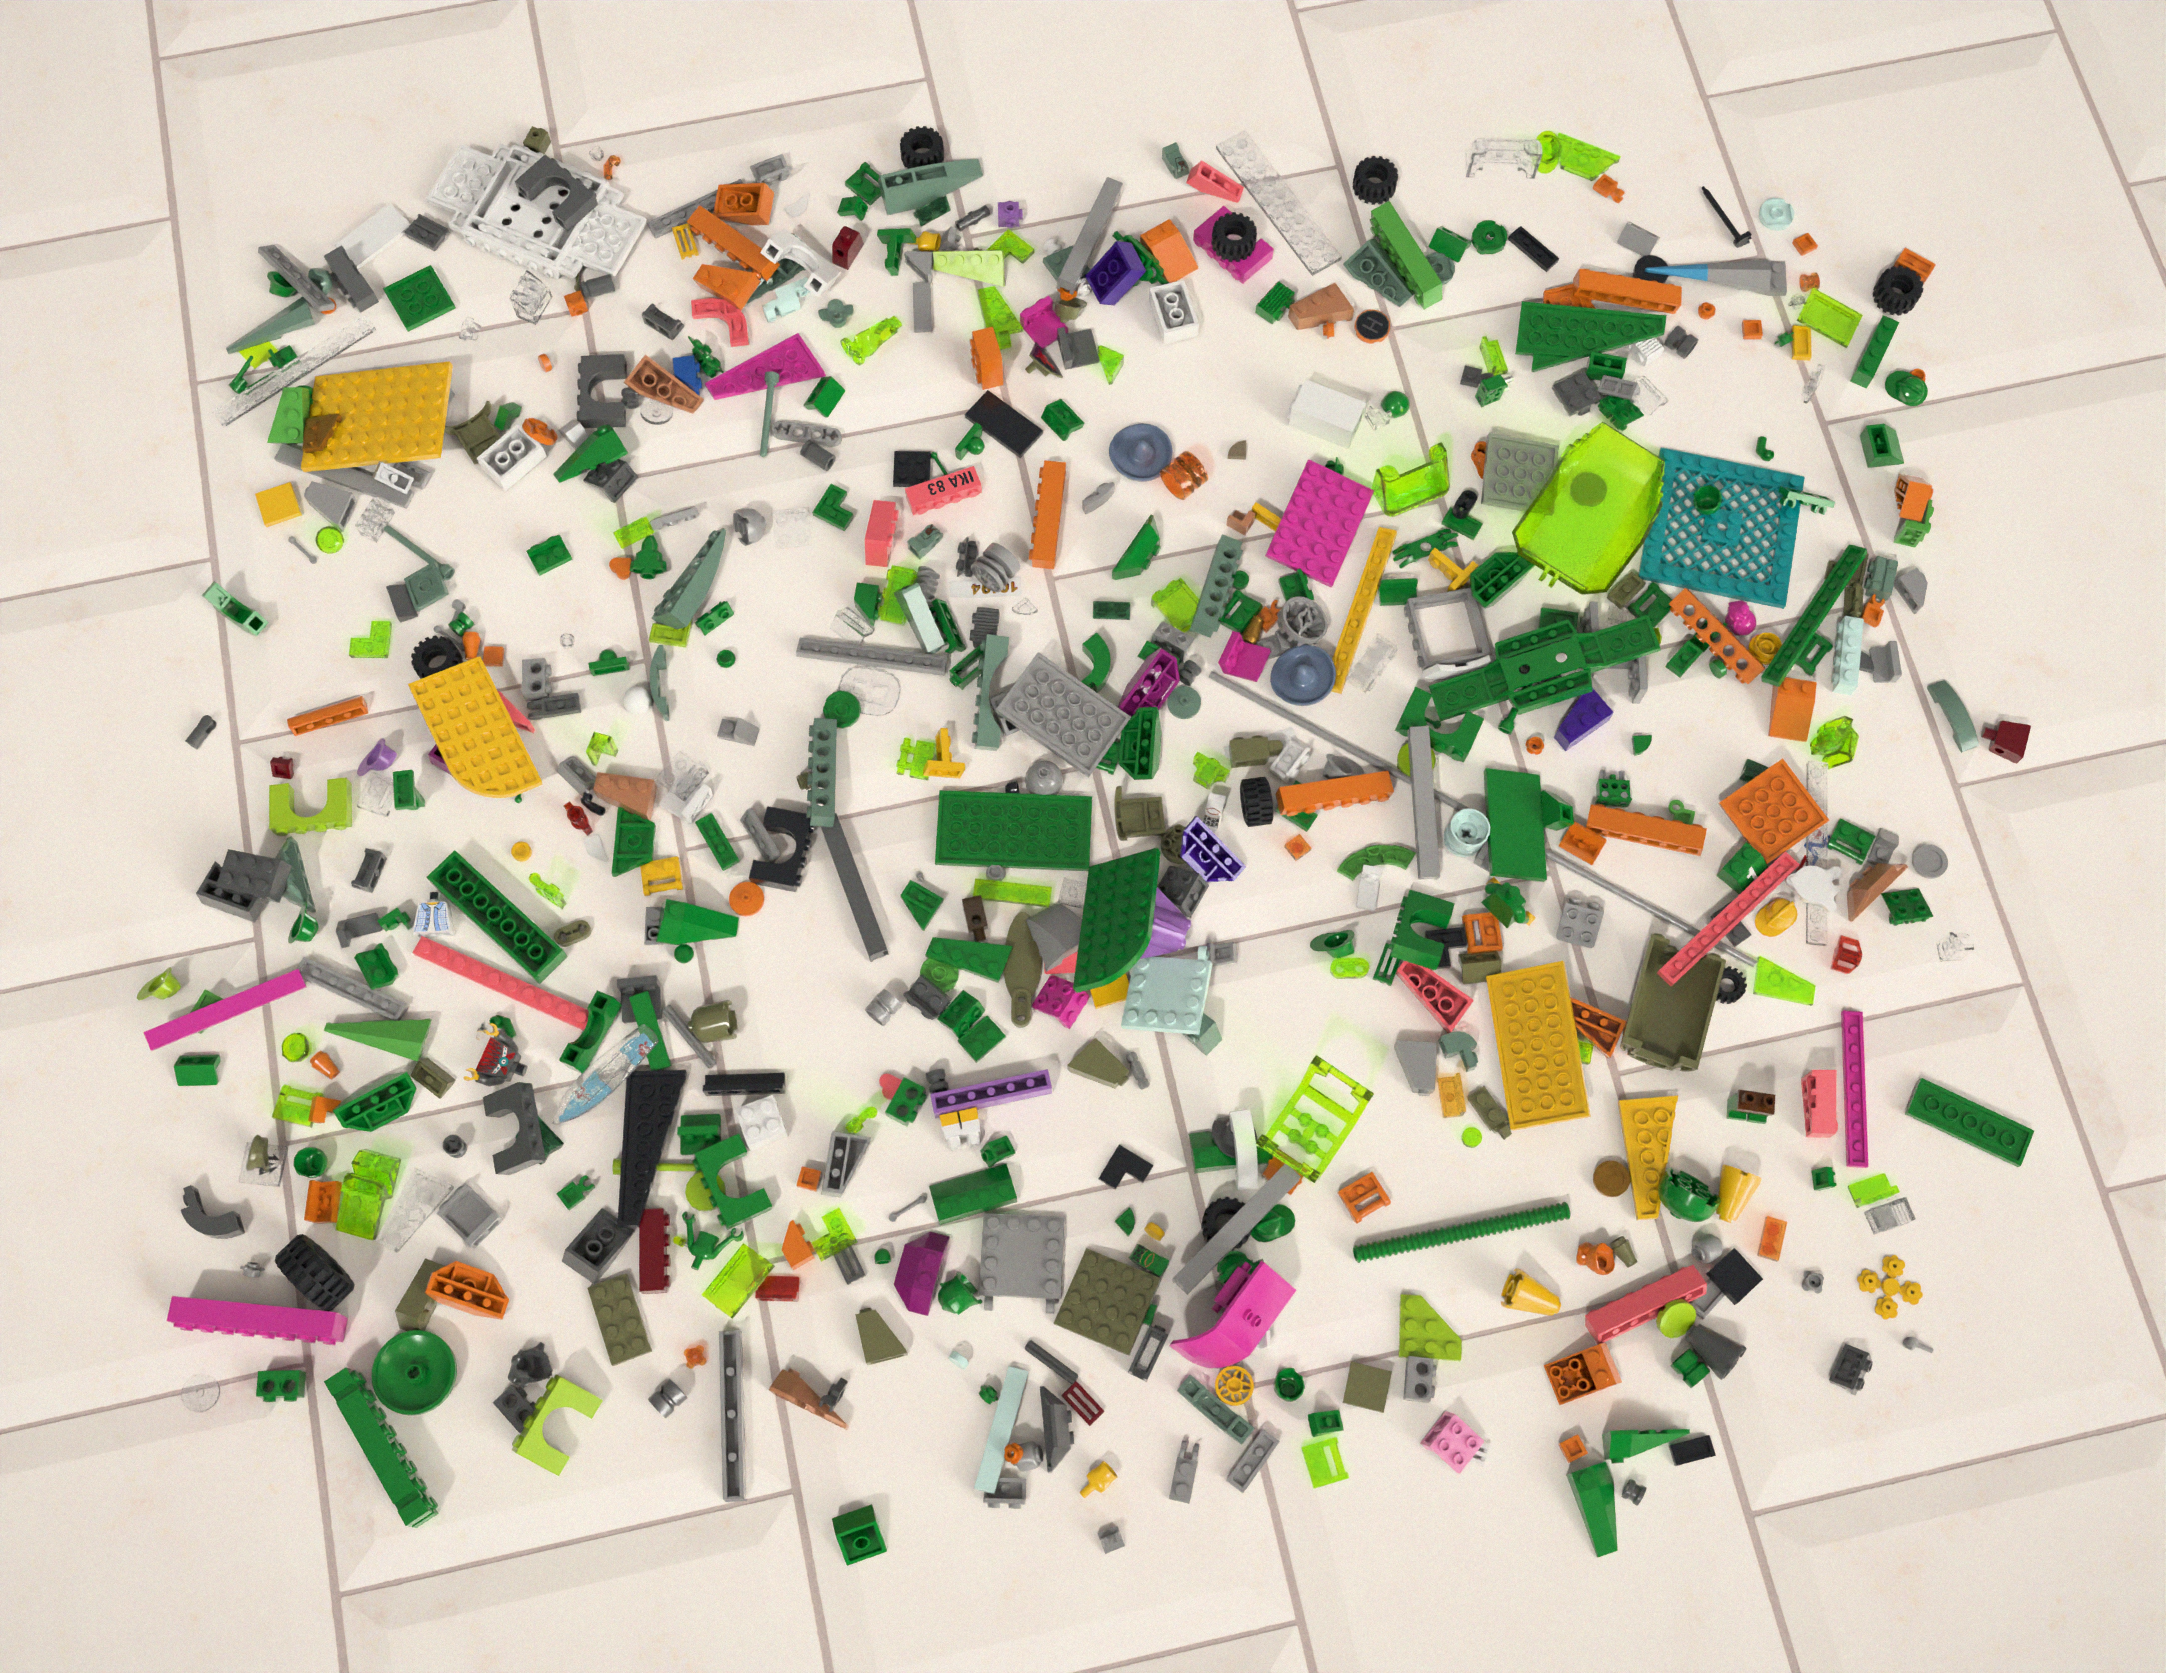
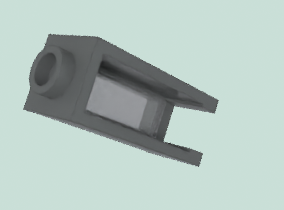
M1158 1325L1154 1327L1149 1326L1130 1366L1129 1374L1147 1382L1168 1338V1334L1165 1333L1166 1329Z

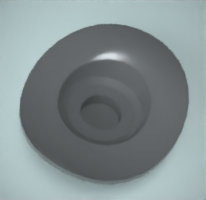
M1230 1116L1218 1118L1212 1125L1214 1142L1225 1155L1236 1158L1234 1135L1230 1127ZM1254 1128L1255 1140H1256V1147H1257L1258 1139H1257L1256 1130H1255V1128Z

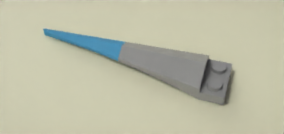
M1753 260L1645 268V272L1708 281L1766 296H1786L1785 262Z

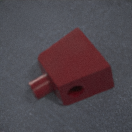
M843 226L832 244L833 264L849 270L864 245L858 231Z
M1999 721L1994 726V729L1984 727L1981 737L1990 740L1988 748L1990 752L2017 764L2024 758L2031 725Z

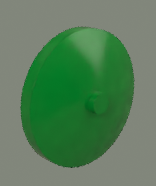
M422 1330L403 1332L390 1339L378 1352L372 1367V1386L380 1402L391 1411L408 1416L428 1413L440 1406L454 1387L457 1377L455 1355L442 1338L431 1332Z

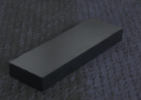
M1522 226L1517 228L1508 237L1512 244L1545 272L1549 271L1559 261V258Z

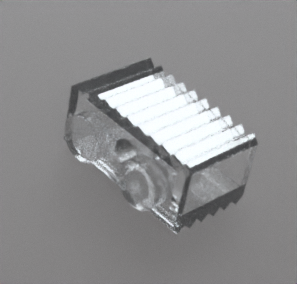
M1899 1195L1887 1199L1888 1203L1881 1205L1880 1202L1869 1205V1210L1865 1211L1864 1215L1874 1235L1916 1220L1907 1197L1899 1198Z

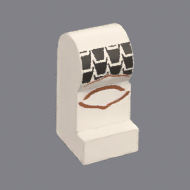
M1210 792L1203 823L1211 831L1217 832L1226 796Z

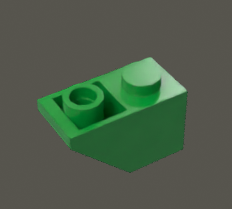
M857 582L854 595L855 607L868 624L874 626L875 620L879 619L880 610L877 608L878 603H882L883 593L880 592L879 585Z
M1545 790L1541 791L1543 827L1558 831L1574 825L1573 807L1557 794Z

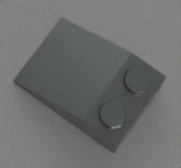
M602 1208L565 1249L562 1262L593 1284H596L619 1255L635 1230L632 1228H618V1218Z

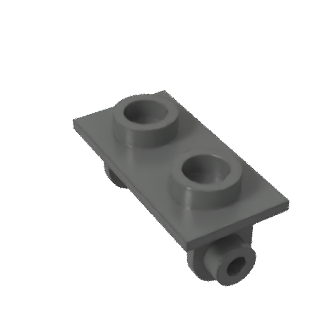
M966 537L958 545L957 577L962 573L966 577H972L973 575L971 565L976 561L969 560V558H976L977 545L975 541L968 542L969 537Z

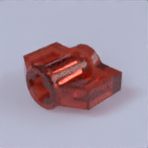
M570 801L566 803L564 808L567 811V817L571 821L572 826L578 830L582 829L587 836L590 835L593 830L588 824V817L584 814L583 808L574 806Z
M1843 935L1839 936L1833 953L1831 970L1850 974L1859 966L1862 959L1859 940ZM1843 943L1856 946L1858 952L1843 948ZM1838 960L1846 963L1853 964L1854 966L1850 969L1841 965H1837Z

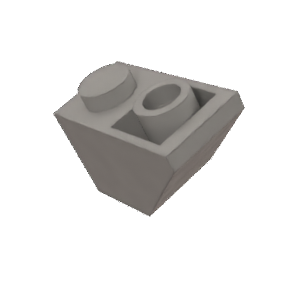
M646 907L644 945H665V943L656 942L661 907Z

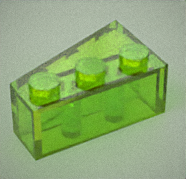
M895 565L888 569L886 575L888 585L884 587L882 598L885 599L883 606L880 605L878 612L881 621L905 626L906 616L894 592L914 583V579L917 578V572L914 569Z

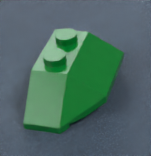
M1150 514L1113 568V580L1141 575L1143 570L1149 568L1152 557L1158 555L1161 549L1160 537L1152 514Z
M1523 551L1494 553L1469 575L1472 597L1485 609L1494 606L1523 580L1536 563Z
M1158 707L1138 708L1121 731L1118 764L1134 780L1153 779L1159 769L1162 731Z
M407 1071L387 1075L351 1094L336 1106L333 1112L343 1128L372 1132L407 1114L417 1088Z

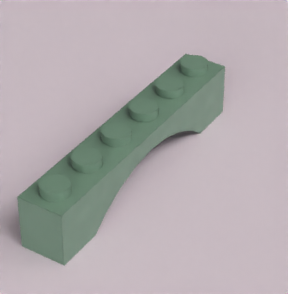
M987 634L984 640L981 639L980 651H983V658L979 659L978 669H981V676L977 678V687L980 688L979 695H976L975 706H978V712L974 714L973 724L976 725V732L972 733V743H975L974 749L997 751L999 749L1001 729L991 712L989 689L995 670L1008 655L1009 637Z

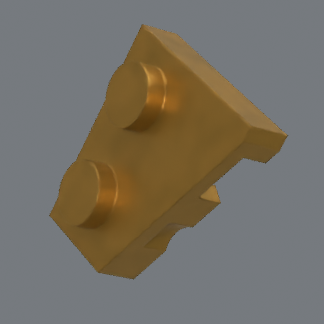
M339 414L306 418L303 451L305 453L323 451L327 441L334 433L333 427L336 422H341L342 417Z

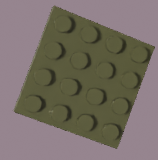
M1086 1248L1053 1324L1129 1356L1160 1285L1161 1278Z

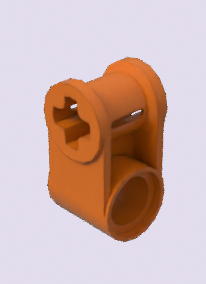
M1483 441L1476 443L1471 453V459L1481 479H1483L1486 451V442Z

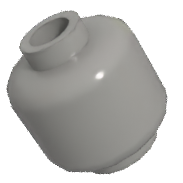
M1704 1234L1693 1241L1691 1253L1698 1262L1711 1263L1721 1256L1722 1242L1712 1234Z
M1033 1441L1018 1444L1023 1448V1456L1017 1464L1013 1465H1017L1018 1469L1023 1472L1038 1468L1043 1461L1041 1446Z

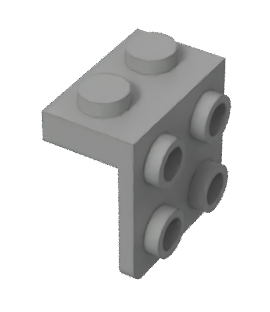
M783 154L750 166L756 183H765L767 186H771L775 180L779 179V182L788 179L792 172V166H787Z
M1564 897L1562 904L1563 913L1556 938L1560 941L1593 948L1604 915L1603 907H1600L1599 903L1593 901L1585 903L1581 902V899L1577 897Z

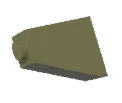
M1097 1038L1089 1043L1067 1065L1069 1072L1114 1089L1118 1085L1122 1087L1129 1080V1070Z
M864 1308L859 1310V1314H855L867 1366L908 1356L905 1347L876 1309Z

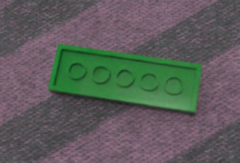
M1923 1078L1918 1080L1905 1113L1922 1123L2016 1167L2022 1165L2034 1134V1130Z

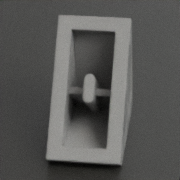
M906 251L904 253L905 263L925 282H930L931 284L932 252Z
M571 420L558 430L575 450L589 437L581 423L575 420Z

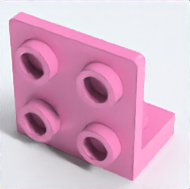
M1445 1411L1420 1444L1425 1449L1435 1452L1456 1473L1460 1474L1482 1446L1484 1440L1456 1414Z

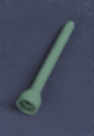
M770 371L765 372L764 377L767 392L760 446L761 457L767 456L774 386L779 382V374Z
M387 525L384 527L386 533L429 564L433 561L438 563L444 580L447 581L453 577L455 569L449 564H441L391 526Z

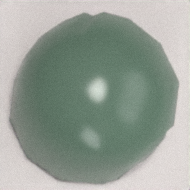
M310 268L308 278L325 295L329 294L333 285L331 274L322 268Z

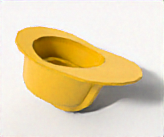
M1783 898L1772 900L1757 913L1755 917L1757 930L1762 935L1768 937H1776L1782 934L1797 920L1798 914L1794 906L1795 903Z

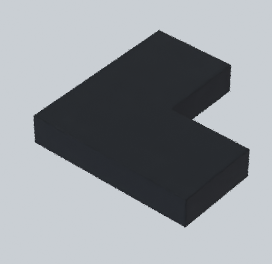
M1464 927L1425 931V938L1444 944L1437 969L1450 968L1451 963L1448 949L1467 946Z
M1119 1144L1098 1180L1115 1190L1126 1173L1144 1183L1154 1165Z

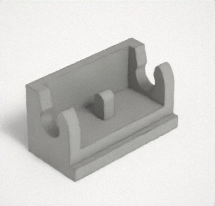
M1603 375L1597 390L1601 396L1606 394L1628 399L1631 403H1636L1635 396L1640 394L1637 382Z

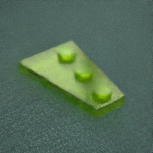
M995 286L977 289L986 328L993 327L996 337L1023 332V327Z

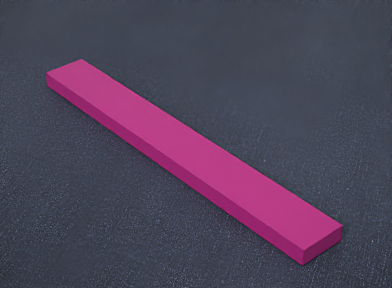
M296 969L143 1033L150 1050L154 1051L307 988L300 970Z
M1843 1010L1841 1012L1846 1167L1868 1168L1863 1012Z

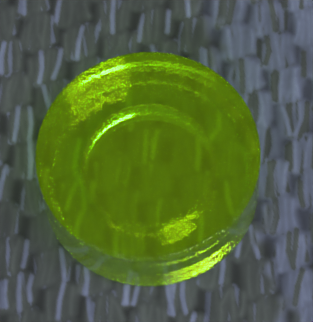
M1469 1127L1463 1131L1461 1141L1466 1147L1475 1148L1481 1143L1482 1134L1477 1128Z

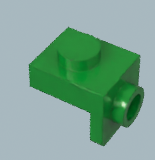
M859 196L842 198L837 213L841 217L855 215L862 221L868 206Z

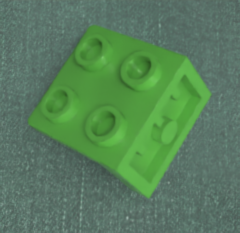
M1928 499L1922 521L1906 520L1894 536L1893 543L1915 548L1919 542L1923 541L1925 534H1928L1931 529L1929 519L1934 512V507H1932L1933 500Z

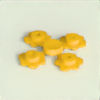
M1896 1255L1883 1258L1882 1263L1884 1266H1882V1271L1887 1272L1889 1278L1884 1279L1882 1283L1877 1279V1273H1871L1869 1270H1863L1861 1276L1857 1277V1281L1860 1283L1859 1289L1862 1292L1874 1293L1881 1286L1883 1293L1887 1295L1883 1299H1878L1876 1301L1877 1306L1875 1307V1313L1881 1315L1884 1320H1887L1889 1317L1896 1318L1898 1315L1896 1310L1898 1304L1893 1302L1890 1296H1895L1899 1292L1903 1296L1902 1300L1912 1305L1918 1304L1919 1299L1923 1297V1293L1920 1291V1284L1907 1281L1904 1286L1900 1287L1899 1282L1894 1279L1897 1276L1903 1275L1902 1269L1905 1268V1262L1898 1260Z

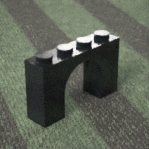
M767 806L763 821L765 829L789 835L795 840L796 849L792 857L783 863L774 864L753 860L749 880L756 885L796 892L797 887H800L802 884L803 876L801 871L806 867L807 858L805 855L806 851H810L812 844L810 836L811 833L815 832L816 826H810V818H806V813Z

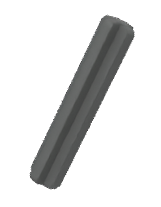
M1030 1340L1026 1344L1025 1350L1070 1384H1073L1078 1379L1077 1373L1035 1342Z

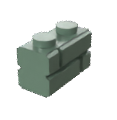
M1877 556L1873 562L1870 561L1867 572L1870 575L1864 582L1865 595L1872 597L1875 594V598L1887 601L1892 595L1899 562Z

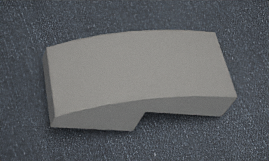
M1114 482L1101 484L1096 488L1095 496L1090 495L1082 500V509L1085 514L1096 510L1112 497L1115 489Z

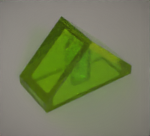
M1100 345L1098 346L1099 360L1108 384L1111 385L1124 365V355Z

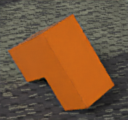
M314 1096L308 1122L325 1123L326 1113H334L333 1109L341 1103V1100Z

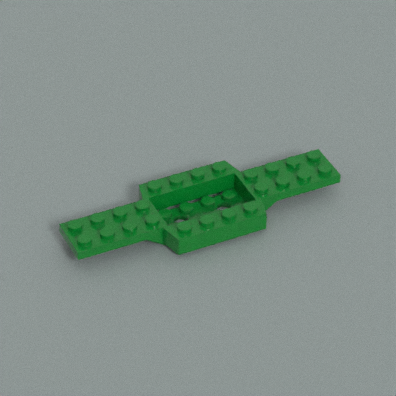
M1649 615L1592 633H1578L1567 619L1496 642V660L1482 669L1429 685L1431 694H1433L1432 699L1440 722L1466 714L1467 711L1472 712L1509 700L1518 715L1592 692L1591 673L1661 651ZM1559 653L1566 654L1567 659L1564 662L1556 660V656ZM1522 665L1530 667V671L1527 674L1519 672V668ZM1579 668L1584 669V670L1579 671V672H1576V673H1572V674H1569V675H1566V676H1563V677H1560V678H1557V679H1554V680H1551V681H1548V682H1545V683H1541V684H1538V685H1535V686H1532V687H1529V688H1526V689H1523V690L1514 692L1515 689L1521 688V687H1523V686H1527V685H1530V684H1533V683H1536V682H1540V681H1542V680H1545V679H1548V678H1551V677H1554V676H1558V675H1561V674H1564V673H1567V672H1570V671H1573V670H1577V669H1579Z

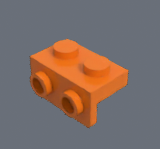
M1904 248L1894 266L1896 268L1903 266L1905 269L1906 267L1910 268V271L1914 270L1917 272L1916 275L1921 277L1920 281H1923L1924 284L1936 264Z
M1574 821V825L1569 827L1559 847L1593 865L1607 839Z
M309 1181L305 1221L316 1224L337 1223L342 1182Z

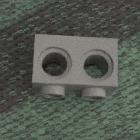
M545 658L522 660V695L526 702L547 698L549 693H552L551 682H549L552 670L551 665H548ZM536 669H541L540 672L534 673ZM541 686L539 690L534 691L535 687Z
M1413 1356L1406 1358L1403 1400L1429 1403L1431 1398H1434L1435 1386L1432 1385V1377H1436L1437 1366L1433 1364L1434 1359ZM1417 1364L1425 1366L1426 1373L1424 1375L1417 1372ZM1416 1385H1421L1424 1388L1425 1393L1423 1396L1416 1394Z

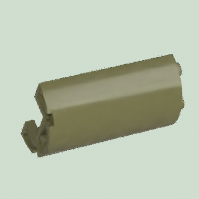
M1654 933L1650 935L1620 1048L1622 1051L1628 1050L1627 1055L1657 1068L1671 1071L1681 1068L1680 1071L1682 1072L1695 1071L1699 1067L1726 960L1715 953L1706 954L1671 987L1657 972L1679 950L1675 946L1668 945L1670 940L1666 939L1665 936Z

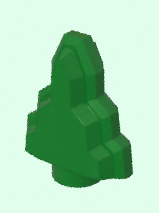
M654 535L646 536L642 542L641 550L636 553L635 560L631 561L629 569L630 572L640 574L641 578L648 580L654 579L656 574L667 572V563L663 560L662 553L658 551V543Z

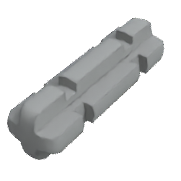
M1136 1052L1128 1053L1126 1059L1130 1063L1135 1079L1138 1080L1139 1088L1141 1090L1148 1088L1150 1083L1145 1078L1146 1074L1140 1061H1138Z

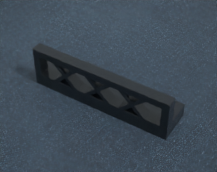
M786 1074L705 1075V1085H703L702 1091L705 1096L785 1094Z

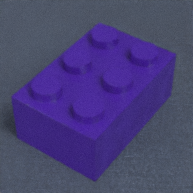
M1116 241L1085 277L1099 304L1115 306L1146 272V269L1132 243Z

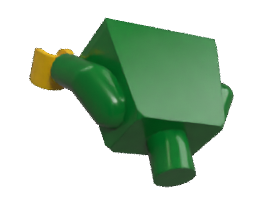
M1495 877L1486 883L1485 892L1490 895L1481 903L1506 928H1509L1514 922L1529 926L1536 917L1529 911L1525 912L1526 900L1520 894V889L1517 886H1511L1508 882L1501 885Z

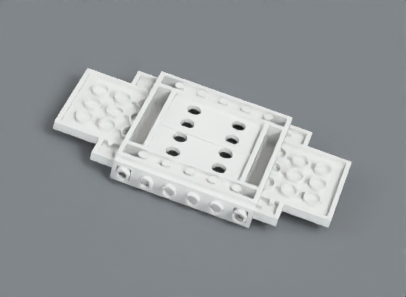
M499 143L491 156L460 144L426 198L428 203L455 213L448 226L450 229L462 233L468 245L477 246L485 252H492L502 259L507 258L517 265H524L532 271H539L549 278L553 277L558 280L562 274L575 279L582 266L606 275L610 274L614 278L647 223L646 218L618 207L624 194L619 190L611 188L605 178L594 176L588 171L579 170L573 165H567L555 159L561 168H566L575 179H580L587 189L591 188L597 195L598 205L567 232L555 222L553 210L550 207L555 203L560 205L568 197L570 190L566 187L555 185L544 189L531 202L526 197H520L515 181L543 157L544 154L536 153L525 146L521 147L516 144L508 147ZM567 190L568 194L562 197L559 195V192ZM514 205L521 206L516 212L511 210V207ZM550 217L552 219L549 224L542 223L543 218ZM509 218L512 220L510 225L502 224L504 219ZM535 232H543V236L540 238L533 236Z

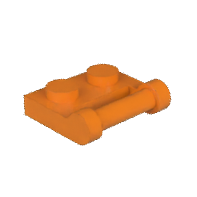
M1491 912L1462 916V923H1465L1468 954L1503 950L1499 921ZM1476 921L1478 922L1481 945L1478 946L1475 943L1472 922Z
M1373 1172L1338 1191V1195L1356 1224L1375 1210L1391 1204L1389 1197ZM1378 1194L1380 1199L1357 1211L1354 1207L1371 1196Z

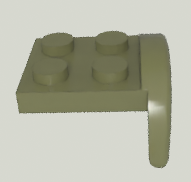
M486 401L482 410L471 419L455 426H445L444 430L445 433L455 435L474 465L479 463L477 457L501 438L488 418L492 408L489 401Z
M1116 787L1114 813L1116 831L1120 841H1127V838L1160 836L1166 833L1162 797L1122 799V787Z

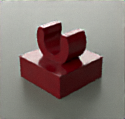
M273 757L271 759L272 777L292 779L294 776L293 758L288 760L283 759V757Z

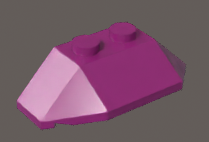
M1162 648L1149 655L1125 687L1118 708L1131 717L1138 708L1158 707L1159 710L1180 682L1177 658Z
M928 1232L904 1245L894 1286L909 1312L925 1316L929 1315L950 1236Z

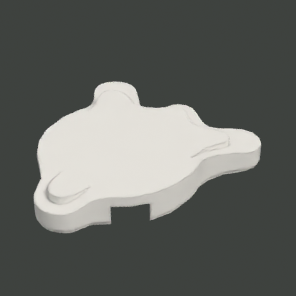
M1811 865L1805 866L1796 873L1790 874L1785 879V883L1800 897L1799 899L1803 902L1820 905L1828 913H1833L1837 909L1834 897L1839 893L1840 889L1838 886L1833 885L1832 881L1837 879L1842 871L1838 866L1830 869Z

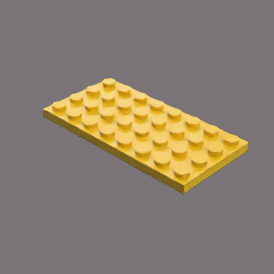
M1558 961L1486 976L1510 1130L1515 1131L1591 1117L1565 962Z

